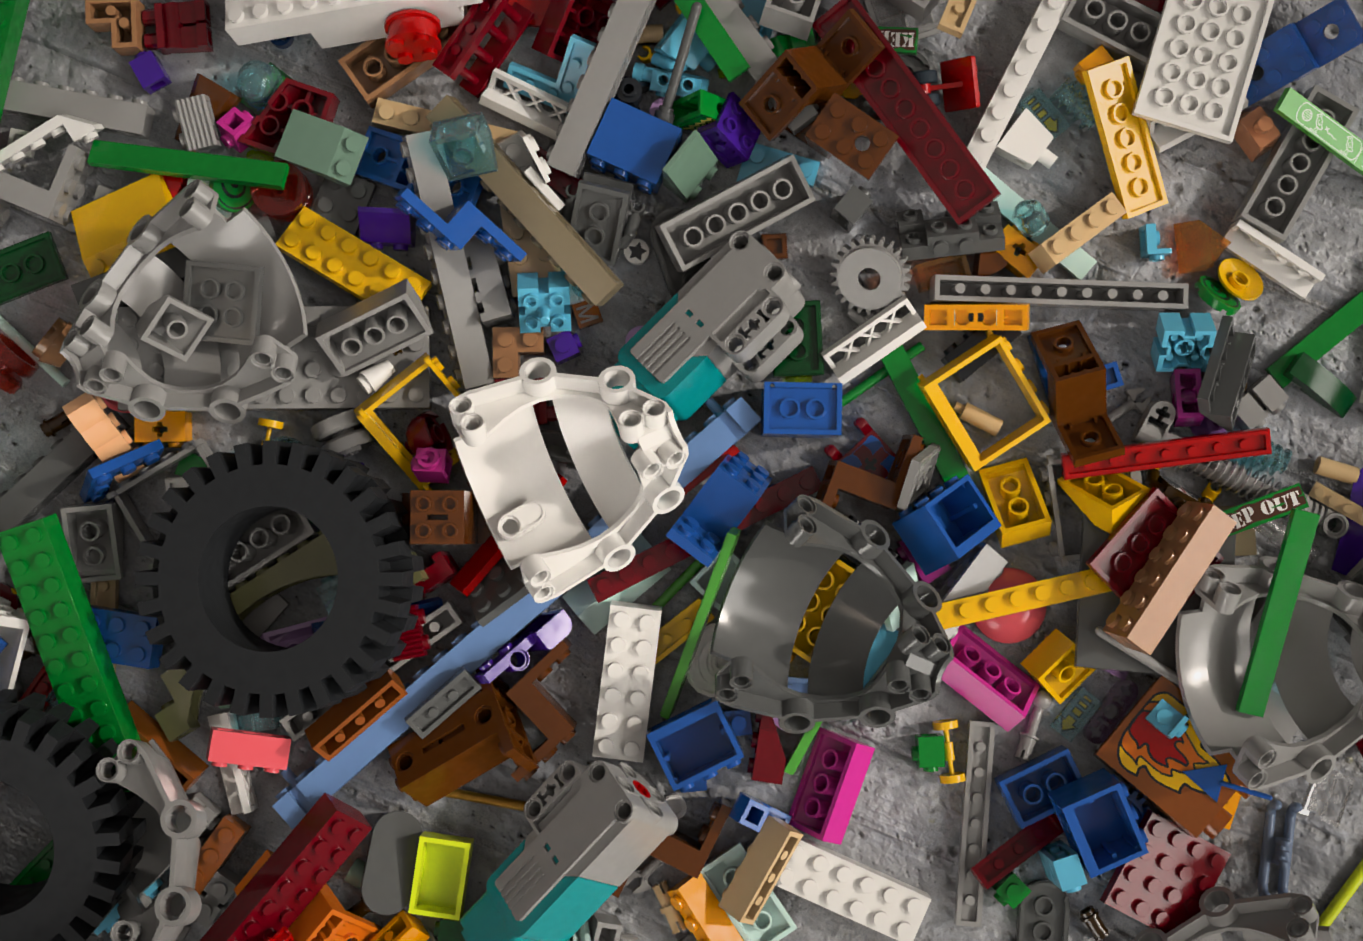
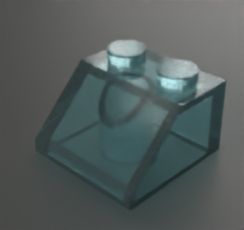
M482 111L433 122L429 143L449 182L498 170L492 133Z

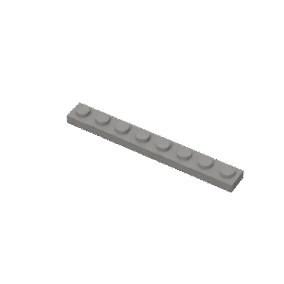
M968 721L965 763L966 780L964 781L954 918V924L958 926L981 927L984 888L970 869L983 860L987 852L996 724L994 721Z

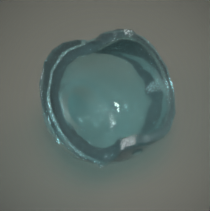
M251 60L245 63L240 68L236 79L237 88L244 100L250 106L257 109H264L268 105V100L277 90V86H280L283 82L278 69L261 60Z

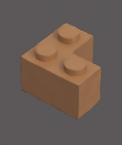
M85 0L86 25L95 32H111L112 49L119 55L135 56L140 52L146 51L144 46L146 30L141 12L145 10V5L139 0Z
M492 327L494 379H510L520 376L521 355H546V330L544 327H541V332L520 333V327Z

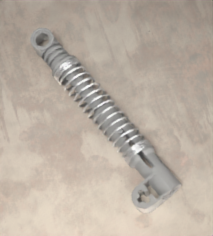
M1160 399L1151 401L1142 414L1132 434L1131 441L1138 444L1183 438L1169 431L1176 415L1173 404ZM1157 408L1165 412L1164 417L1156 413ZM1149 417L1162 422V427L1149 422ZM1230 459L1211 461L1208 464L1204 462V464L1195 463L1176 466L1181 469L1187 468L1188 473L1194 471V475H1201L1203 480L1209 478L1210 484L1216 482L1217 487L1223 486L1225 491L1231 489L1232 494L1238 493L1240 498L1245 497L1247 501L1254 500L1257 496L1268 495L1282 488L1281 481L1273 487L1274 477L1265 484L1267 474H1264L1258 480L1260 476L1259 470L1251 477L1252 467L1246 469L1245 464L1238 465L1237 460L1232 462ZM1242 489L1246 490L1243 496L1240 495ZM1249 493L1253 494V497L1251 499H1248L1247 495ZM1304 493L1309 507L1302 510L1320 515L1316 531L1332 538L1344 536L1349 528L1347 518L1321 504L1319 505L1317 502H1313L1309 495ZM1290 514L1283 516V519L1289 520ZM1335 518L1337 522L1336 527L1329 530L1327 524L1330 519Z

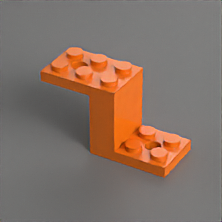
M267 849L233 889L237 896L274 852ZM327 883L288 928L292 933L294 941H347L352 938L351 941H370L382 929L380 925L346 911Z

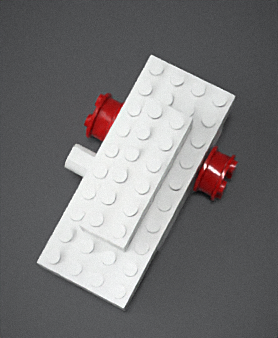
M225 0V31L238 46L308 33L312 34L322 49L386 38L384 43L386 52L391 57L398 59L400 64L408 65L412 62L435 60L442 49L441 40L438 38L441 28L459 25L467 14V5L483 3V0Z

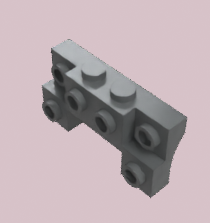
M992 201L960 225L955 222L953 217L924 220L922 209H907L896 212L897 228L902 248L901 254L902 256H908L907 261L1005 250V235L997 201Z

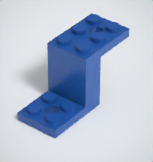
M742 451L735 456L728 454L666 536L708 568L720 552L727 532L731 528H737L772 481L769 472L762 466L758 465L756 467Z

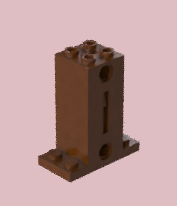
M410 490V493H402V503L408 512L402 516V523L410 527V544H484L491 536V532L472 492L464 490Z
M498 676L491 683L481 684V692L468 699L424 739L413 731L388 746L390 754L388 760L390 766L395 771V784L399 791L405 792L414 801H418L427 807L509 758L518 767L522 766L528 772L536 769L538 766L517 707L506 695L510 690L509 685Z

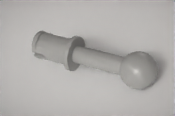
M1038 690L1032 702L1034 708L1026 731L1019 733L1021 738L1014 757L1020 760L1022 758L1025 762H1030L1036 741H1039L1035 734L1043 711L1049 708L1052 703V696L1046 690Z

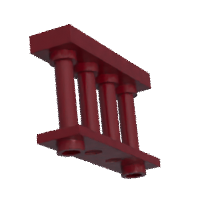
M483 0V3L473 4L432 65L454 81L458 75L461 76L463 79L459 86L479 98L489 84L493 70L495 68L499 69L535 16L534 13L516 1L513 6L508 3L509 0ZM503 12L506 16L497 28L493 23L500 13ZM489 33L491 38L484 48L480 47L479 44L485 35ZM472 54H474L477 59L468 70L464 66Z

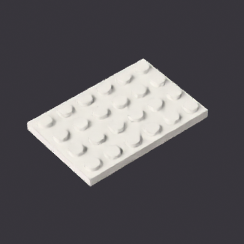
M1166 0L1131 115L1231 144L1274 0Z

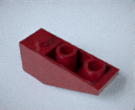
M756 713L755 722L759 723L758 733L753 732L751 747L755 748L754 758L749 757L747 773H751V780L782 785L786 758L773 717Z

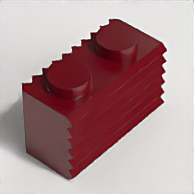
M418 604L410 606L409 613L419 617L414 629L402 632L400 640L407 645L401 655L393 657L394 662L428 655L427 650L431 649L429 635L424 634L422 624H426L425 612L423 608L419 609Z

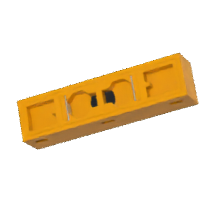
M927 303L924 305V323L927 326L924 330L1027 331L1029 330L1030 303Z

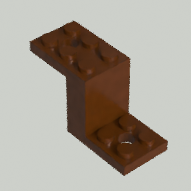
M848 9L816 46L786 49L743 97L739 104L769 142L775 141L807 105L828 102L834 92L840 96L885 46L854 9ZM849 39L853 40L855 44L853 53H849L846 49V43ZM771 97L776 101V109L774 111H771L768 106V101Z
M834 92L828 102L818 103L819 109L816 111L819 116L815 121L797 133L795 137L828 160L832 155L869 181L899 136ZM787 126L785 130L794 136V134ZM859 137L869 139L870 146L867 150L859 151L856 149L855 141Z
M1080 320L1031 332V342L1047 371L1049 417L1074 467L1125 455V447L1107 415L1106 368ZM1089 438H1092V439L1095 440V441H1094V442H1087V441H1085V440H1086V439H1089Z
M905 434L902 436L887 479L839 460H829L815 498L835 509L840 497L837 491H841L885 509L896 510L911 460L924 449V445L921 444L923 437L915 434Z
M566 637L506 693L547 737L533 751L537 764L541 760L546 763L558 750L556 746L560 742L565 745L576 733L574 728L577 722L539 683L553 670L550 667L553 662L556 661L559 665L571 653L568 648L572 643ZM517 766L511 776L517 782L522 778L527 781L537 772L539 766L531 772H528L522 766Z
M721 797L719 802L714 801L708 813L710 821L708 825L703 823L697 835L698 840L675 831L674 834L667 836L650 856L698 879L732 810L731 801L724 797ZM627 879L612 894L613 896L619 898Z

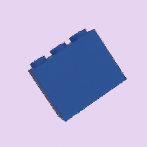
M611 98L587 150L589 164L592 165L591 168L601 174H605L607 171L615 175L614 179L638 185L637 189L645 194L650 195L651 192L658 194L663 183L662 169L677 152L682 141V129L615 98Z
M764 381L761 401V437L838 438L842 435L843 383Z
M969 474L960 479L956 475L943 483L945 485L944 488L938 485L927 492L930 497L924 495L913 503L914 508L910 506L908 509L899 512L900 518L892 523L925 576L958 560L1002 526Z
M715 697L647 729L646 736L673 791L679 789L680 792H684L695 786L694 782L702 777L706 781L718 775L717 771L725 766L727 769H731L739 765L741 758L744 757L736 735L719 701Z
M1102 768L1047 793L1070 848L1078 853L1082 868L1090 878H1094L1149 853L1145 844L1148 842V838L1144 830L1138 828L1136 820L1139 819L1134 806L1132 804L1129 805L1126 799L1129 796V792L1123 781L1119 782L1114 773L1110 774L1105 768Z

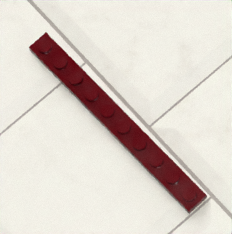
M813 466L767 488L737 528L743 530L788 507L801 494L809 496L817 492L821 482ZM667 539L635 555L633 560L623 569L614 572L604 571L588 579L587 582L597 602L600 603L692 555L671 539Z

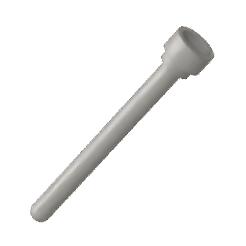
M1096 627L1095 634L1179 686L1177 672L1147 654L1124 647L1103 631L1104 627Z

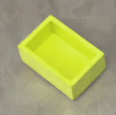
M424 831L420 835L409 914L457 921L461 919L464 912L474 838Z

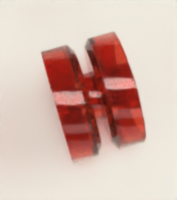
M273 161L287 163L290 167L284 190L251 186L250 193L254 203L270 218L280 222H292L304 206L310 208L313 201V189L309 179L295 165L285 161Z
M0 332V389L14 395L23 385L21 377L30 378L38 370L39 366L12 339Z

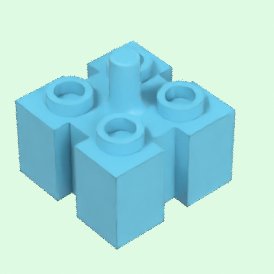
M565 271L548 272V278H538V272L517 273L520 333L541 332V327L551 326V332L571 331L569 282L564 277Z
M1159 313L1156 324L1158 337L1153 338L1150 351L1156 372H1173L1177 367H1185V369L1200 368L1201 372H1205L1210 358L1208 348H1213L1217 332L1211 314L1189 313L1187 318H1181L1180 313Z

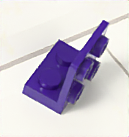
M735 92L728 93L716 121L697 129L714 155L726 168L748 161L761 133V130L740 106L739 102L741 99Z

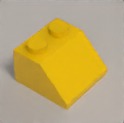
M1057 628L1020 663L1030 676L1059 704L1096 670L1094 668L1074 667L1075 643Z

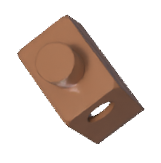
M1261 106L1244 109L1241 112L1234 139L1249 160L1253 162L1272 149L1281 134Z

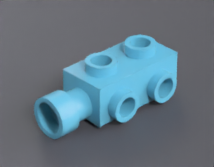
M635 62L632 78L638 82L651 83L649 90L656 91L655 95L665 97L672 71H666L658 67H646L644 63ZM682 73L676 95L682 98L700 89L708 91L709 79L695 74ZM664 75L667 76L668 82L664 80ZM688 80L692 82L693 87L688 84Z

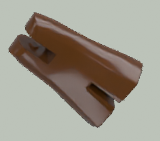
M197 73L190 97L200 94L209 96L215 122H217L233 107H236L242 99ZM180 123L174 137L178 142H180L179 133H182Z

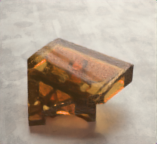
M1201 220L1173 224L1178 268L1181 275L1207 271L1208 268H1212L1225 248L1227 249L1232 243Z

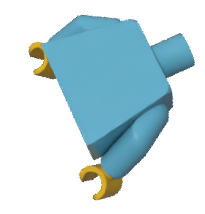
M676 3V12L679 14V17L653 49L656 53L653 54L650 47L646 45L642 47L643 50L649 52L648 56L644 58L638 55L642 63L648 64L651 62L653 65L666 71H673L687 24V19ZM696 32L693 36L683 72L695 70L698 65L709 72L716 65L715 60L708 53L709 51Z

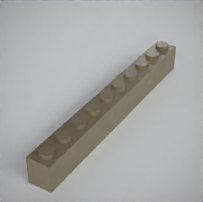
M446 95L426 116L432 123L430 128L432 130L436 129L437 135L443 136L448 141L446 145L454 154H460L465 160L463 162L464 166L471 173L474 174L476 172L482 179L480 181L481 185L488 192L491 193L493 191L498 197V204L504 210H510L515 216L513 220L521 229H527L530 232L532 242L538 248H544L548 252L547 258L557 268L561 267L565 271L564 277L574 287L578 286L583 291L581 294L583 299L591 306H603L624 286L622 281L558 210L541 194L458 99Z

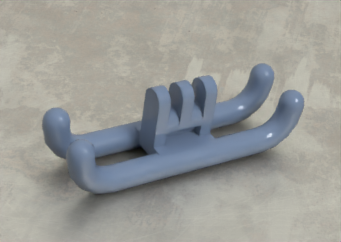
M1276 799L1271 800L1267 805L1257 882L1259 896L1271 895L1268 891L1270 862L1280 866L1278 894L1289 893L1288 883L1297 813L1303 809L1302 805L1298 802H1292L1287 808L1283 837L1273 836L1276 812L1282 808V803Z

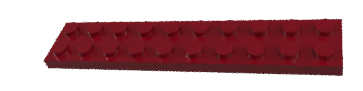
M840 0L813 23V28L822 39L848 9H854L883 43L885 48L853 82L884 125L899 136L897 139L898 144L958 225L963 224L1001 195L1000 191L858 0ZM851 39L846 43V49L849 53H853L855 49V44Z

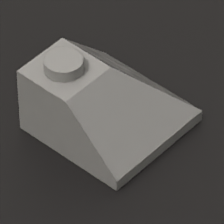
M166 295L147 307L135 328L140 340L187 362L213 323L214 318Z

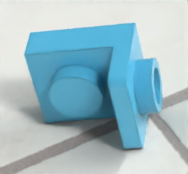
M1145 224L1139 228L1141 258H1149V262L1164 261L1166 256L1172 254V248L1157 249V246L1160 244V233L1156 230V224Z
M1163 698L1145 717L1150 724L1168 739H1172L1174 736L1179 739L1188 729L1185 723L1189 718L1179 713Z

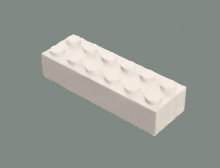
M614 600L610 604L592 752L593 757L643 763L662 606Z
M804 837L800 840L775 885L898 941H914L932 900L927 892Z

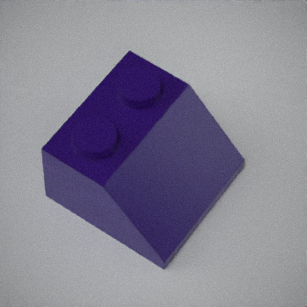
M358 206L360 238L362 241L377 250H383V246L393 247L395 251H408V247L415 248V222L417 219L412 214L405 215L398 208Z

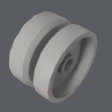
M354 409L329 417L310 428L316 441H328L321 446L322 449L344 454V458L356 454L377 442L366 428L359 429L364 425L357 419Z

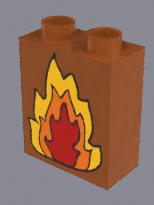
M1161 675L1101 744L1093 756L1172 822L1177 824L1189 836L1197 838L1203 831L1211 839H1214L1232 818V815L1223 806L1235 792L1245 799L1250 794L1221 786L1218 801L1215 802L1182 771L1227 764L1223 781L1245 788L1248 787L1233 773L1232 769L1235 759L1230 752L1209 756L1197 737L1190 720L1185 723L1188 729L1179 739L1176 736L1168 739L1145 719L1162 698L1183 716L1188 717L1180 689Z

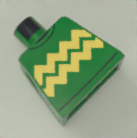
M701 89L684 96L673 103L672 108L674 109L673 114H675L672 125L685 130L697 131L699 127L717 120L726 99Z

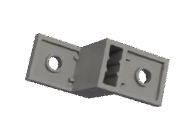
M68 144L49 190L0 171V230L3 223L10 216L9 208L11 205L66 227L68 222L72 221L71 211L75 210L77 200L84 194L85 181L94 170V167L87 163L89 154L79 147Z

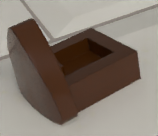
M996 251L975 253L972 276L995 274L1007 266V262Z

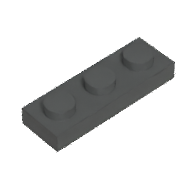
M462 667L404 718L405 722L424 739L482 688L481 684L465 667Z

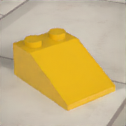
M1027 457L978 470L986 502L1002 525L995 531L1001 548L1050 536L1052 520Z
M1122 473L1064 480L1062 476L1057 479V484L1089 520L1109 534L1119 526L1150 491V488Z

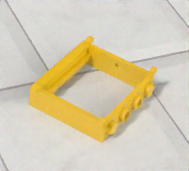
M991 330L985 332L987 335L986 339L926 378L923 374L919 375L918 379L920 382L917 383L966 466L974 472L1051 422L1047 415L1050 413L1044 401H1039L1035 394L1037 392L1036 386L1030 379H1026L1023 374L1025 370L1023 364L1018 358L1014 359L1011 354L1012 346L1004 336L1001 337L993 334ZM993 347H996L1035 413V417L979 453L938 383Z
M424 353L354 409L357 419L419 490H432V488L429 486L430 483L418 481L415 474L411 471L413 456L373 410L428 366L455 397L460 395V392L457 390L460 388V385L452 375L446 377L442 372L445 368L436 356L431 359L427 353ZM454 447L449 451V453H452L453 465L459 461L456 448Z

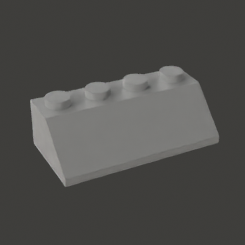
M405 279L317 323L315 339L344 378L433 334V329L420 297L408 279Z

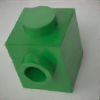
M941 733L915 734V746L911 747L912 761H916V765L919 768H923L924 772H936L938 767H945L944 736Z
M1012 871L991 886L996 891L993 896L1004 907L1009 904L1013 909L1032 892Z

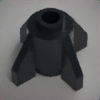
M623 76L614 98L641 110L639 104L642 100V94L649 91L651 83L638 82L634 78H625ZM630 90L632 93L627 94L625 91Z

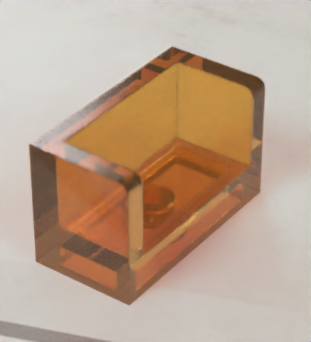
M966 254L939 258L918 264L912 269L919 293L929 291L930 278L935 274L972 276Z

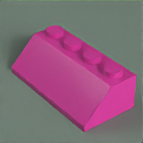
M959 626L956 636L949 640L953 647L954 659L946 667L941 680L1009 732L1026 717L1040 685L966 626Z
M820 727L789 815L792 816L789 825L821 841L841 845L875 748Z

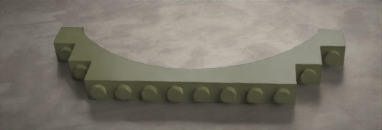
M321 530L318 532L319 536L314 540L308 539L297 546V551L280 556L276 559L277 564L271 568L267 566L255 573L256 577L251 581L245 580L234 587L235 591L230 594V597L242 621L266 600L289 587L308 580L338 575L333 550ZM425 570L413 572V585L419 581L429 579ZM185 669L168 670L160 675L173 700L162 705V711L157 713L155 717L169 742L180 740L201 726L198 722V715L203 690L188 691L178 683L185 675Z

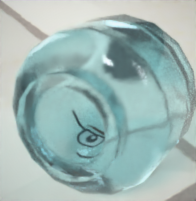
M1033 199L1018 203L1012 214L1013 224L1023 236L1029 238L1042 234L1050 222L1049 214L1040 202Z

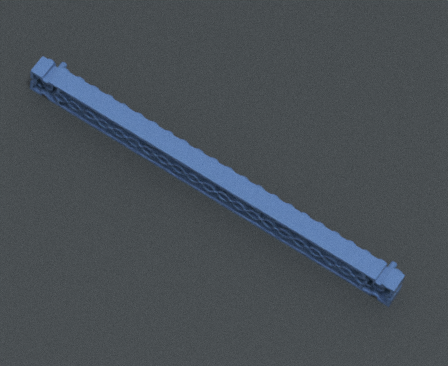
M710 397L705 402V405L711 410L713 415L703 423L704 429L699 434L694 431L684 439L688 445L689 455L677 480L683 488L762 420L742 397L738 400L734 397L722 406L723 408L713 397ZM597 515L587 524L590 528L587 532L591 538L599 536L609 528L600 515ZM529 593L484 627L477 621L470 626L473 629L471 633L467 634L465 632L458 636L451 643L454 647L450 651L448 649L441 651L431 660L434 663L432 667L429 668L428 665L425 668L423 667L412 677L415 681L411 685L409 682L404 684L408 693L329 762L321 756L314 762L317 765L316 768L311 766L298 777L289 767H287V770H282L280 774L290 785L275 796L278 801L272 807L290 828L294 829L324 793L333 796L388 746L411 728L404 718L462 667H465L470 674L475 672L482 663L490 659L503 645L514 638L562 595L543 603H537Z

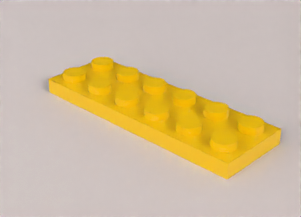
M1129 56L1082 72L1115 195L1127 211L1121 216L1122 219H1129L1167 204L1168 200L1146 119L1131 115L1137 98L1138 88Z
M305 206L275 243L282 253L362 301L405 279H408L421 301L432 287L431 281Z

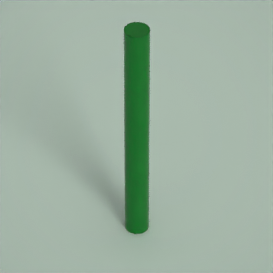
M918 342L909 348L906 353L911 360L923 352L925 348L921 342ZM882 367L842 395V407L886 378L888 374L885 368Z

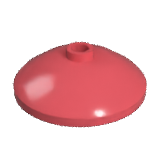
M1004 568L1001 576L990 585L988 592L1032 583L1037 580L1023 570ZM1047 606L975 622V625L985 636L994 641L1008 644L1018 643L1031 637L1040 628L1046 615Z

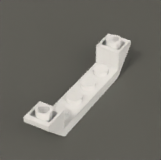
M67 114L56 115L0 150V171H5L4 166L10 162L15 164L26 157L24 153L31 149L36 151L46 145L45 140L50 137L57 138L68 132L74 142L84 141L86 144L99 137L97 133L103 130L104 127L100 123Z

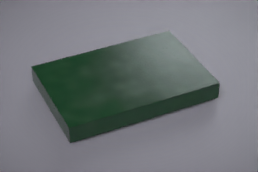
M49 231L0 250V306L69 279L52 233Z
M820 300L805 301L802 310L794 317L803 330V340L773 370V378L824 376V362L821 355L823 343ZM794 328L788 329L785 334H790Z

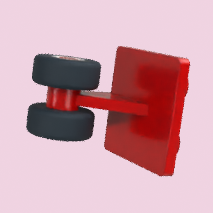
M975 56L940 62L942 84L931 85V83L938 81L936 70L912 72L936 106L940 105L939 93H931V91L943 90L946 113L980 107Z

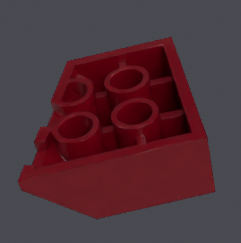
M551 0L531 48L563 62L570 37L575 34L597 43L596 50L599 43L597 41L599 31L602 27H606L609 20V8L612 3L616 2L612 0Z
M286 78L268 100V105L259 116L257 115L254 118L250 128L237 141L274 157L292 109L333 123L340 100L331 92Z

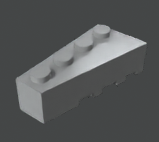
M474 234L463 248L469 265L471 282L476 289L474 293L480 311H482L480 314L482 323L486 328L514 321L516 320L514 313H518L515 299L509 298L507 289H511L508 274L503 275L500 266L505 263L495 255L494 251L496 249L491 244H483Z

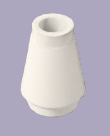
M386 359L359 372L360 375L356 380L364 392L369 395L371 392L376 393L396 370L389 360Z

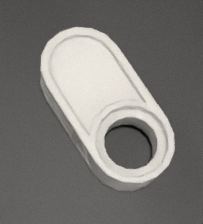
M530 500L503 515L499 519L497 526L500 536L505 540L512 541L541 525L546 515L544 506L536 500ZM507 521H514L518 525L517 530L512 534H507L503 531V525Z

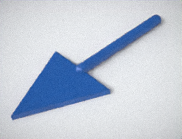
M1227 764L1182 771L1215 802L1218 801L1221 786L1263 799H1273L1271 795L1223 781Z

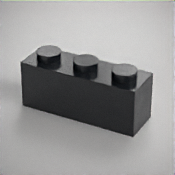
M969 330L963 335L965 341L958 346L954 342L943 351L946 356L941 359V362L944 365L948 364L986 339L987 335L985 332L987 330ZM991 330L993 334L1006 337L1010 343L1022 334L1019 330ZM993 347L952 375L961 383L999 352L996 347Z

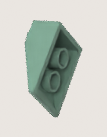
M292 109L274 157L341 186L348 187L352 183L369 138L346 127Z
M694 130L662 169L663 185L686 204L690 199L694 201L703 190L700 186L706 179L710 181L719 170L716 167L718 165L717 157L698 131Z

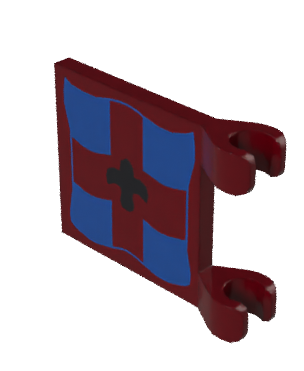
M862 417L857 418L853 424L864 437L846 454L842 456L838 449L831 444L824 449V452L831 460H839L887 479L896 455Z

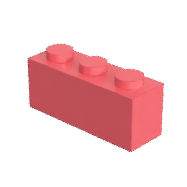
M211 726L206 759L207 761H212L211 765L216 767H227L229 763L237 764V768L243 770H253L255 766L263 767L265 772L279 773L280 769L287 770L292 739L286 735Z

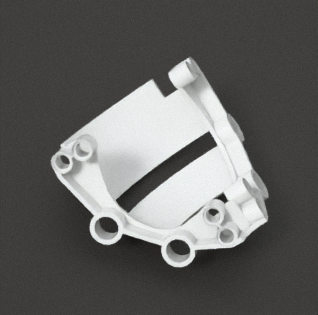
M536 357L525 361L521 365L519 370L520 376L466 391L449 402L448 407L452 423L460 435L454 438L453 442L475 500L509 568L513 570L520 566L523 583L537 603H543L562 595L603 568L606 571L614 572L626 567L635 556L636 550L632 543L657 514H665L674 510L684 499V489L677 480L689 455L688 445L677 427L671 407L667 402L637 389L635 375L628 367L611 366L603 370L599 377L557 373L556 366L550 359ZM545 377L541 380H533L535 378ZM615 386H624L623 388L612 389ZM553 400L558 423L574 465L594 505L609 527L597 537L591 538L561 484L539 429L533 405L536 403ZM610 413L618 426L621 439L628 444L638 443L640 447L631 457V462L637 470L639 478L622 448ZM530 500H536L544 506L546 515L541 525L512 541L505 540L500 536L497 526L499 519L503 515ZM507 521L503 525V531L507 534L514 533L518 528L517 523L514 521Z

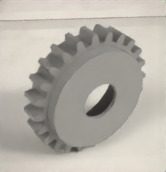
M862 235L859 243L853 238L850 242L851 247L848 244H844L842 247L843 252L838 251L836 255L838 260H834L832 266L837 269H832L830 276L836 278L832 280L831 285L838 286L835 295L842 294L843 297L840 302H850L849 309L856 306L858 307L857 313L859 314L862 309H866L867 315H870L872 310H876L878 314L882 311V308L885 309L891 303L898 300V298L906 296L904 291L909 290L910 284L907 282L911 281L912 275L907 273L910 271L911 265L904 264L908 256L901 257L899 255L902 251L901 247L896 250L892 248L894 241L886 244L885 237L883 236L880 241H876L875 235H872L870 240H866V237ZM865 268L875 269L880 275V284L874 289H866L858 281L859 273Z

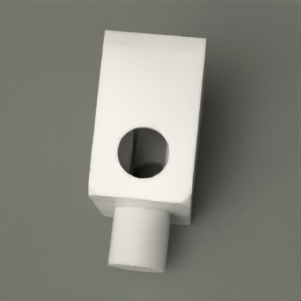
M1027 108L994 150V153L1027 170L1036 161L1049 169L1058 158L1047 149L1054 139L1053 135Z

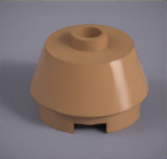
M60 317L55 321L31 352L39 358L38 361L59 368L62 366L66 358L59 352L64 339L72 327V323L70 321L67 323Z

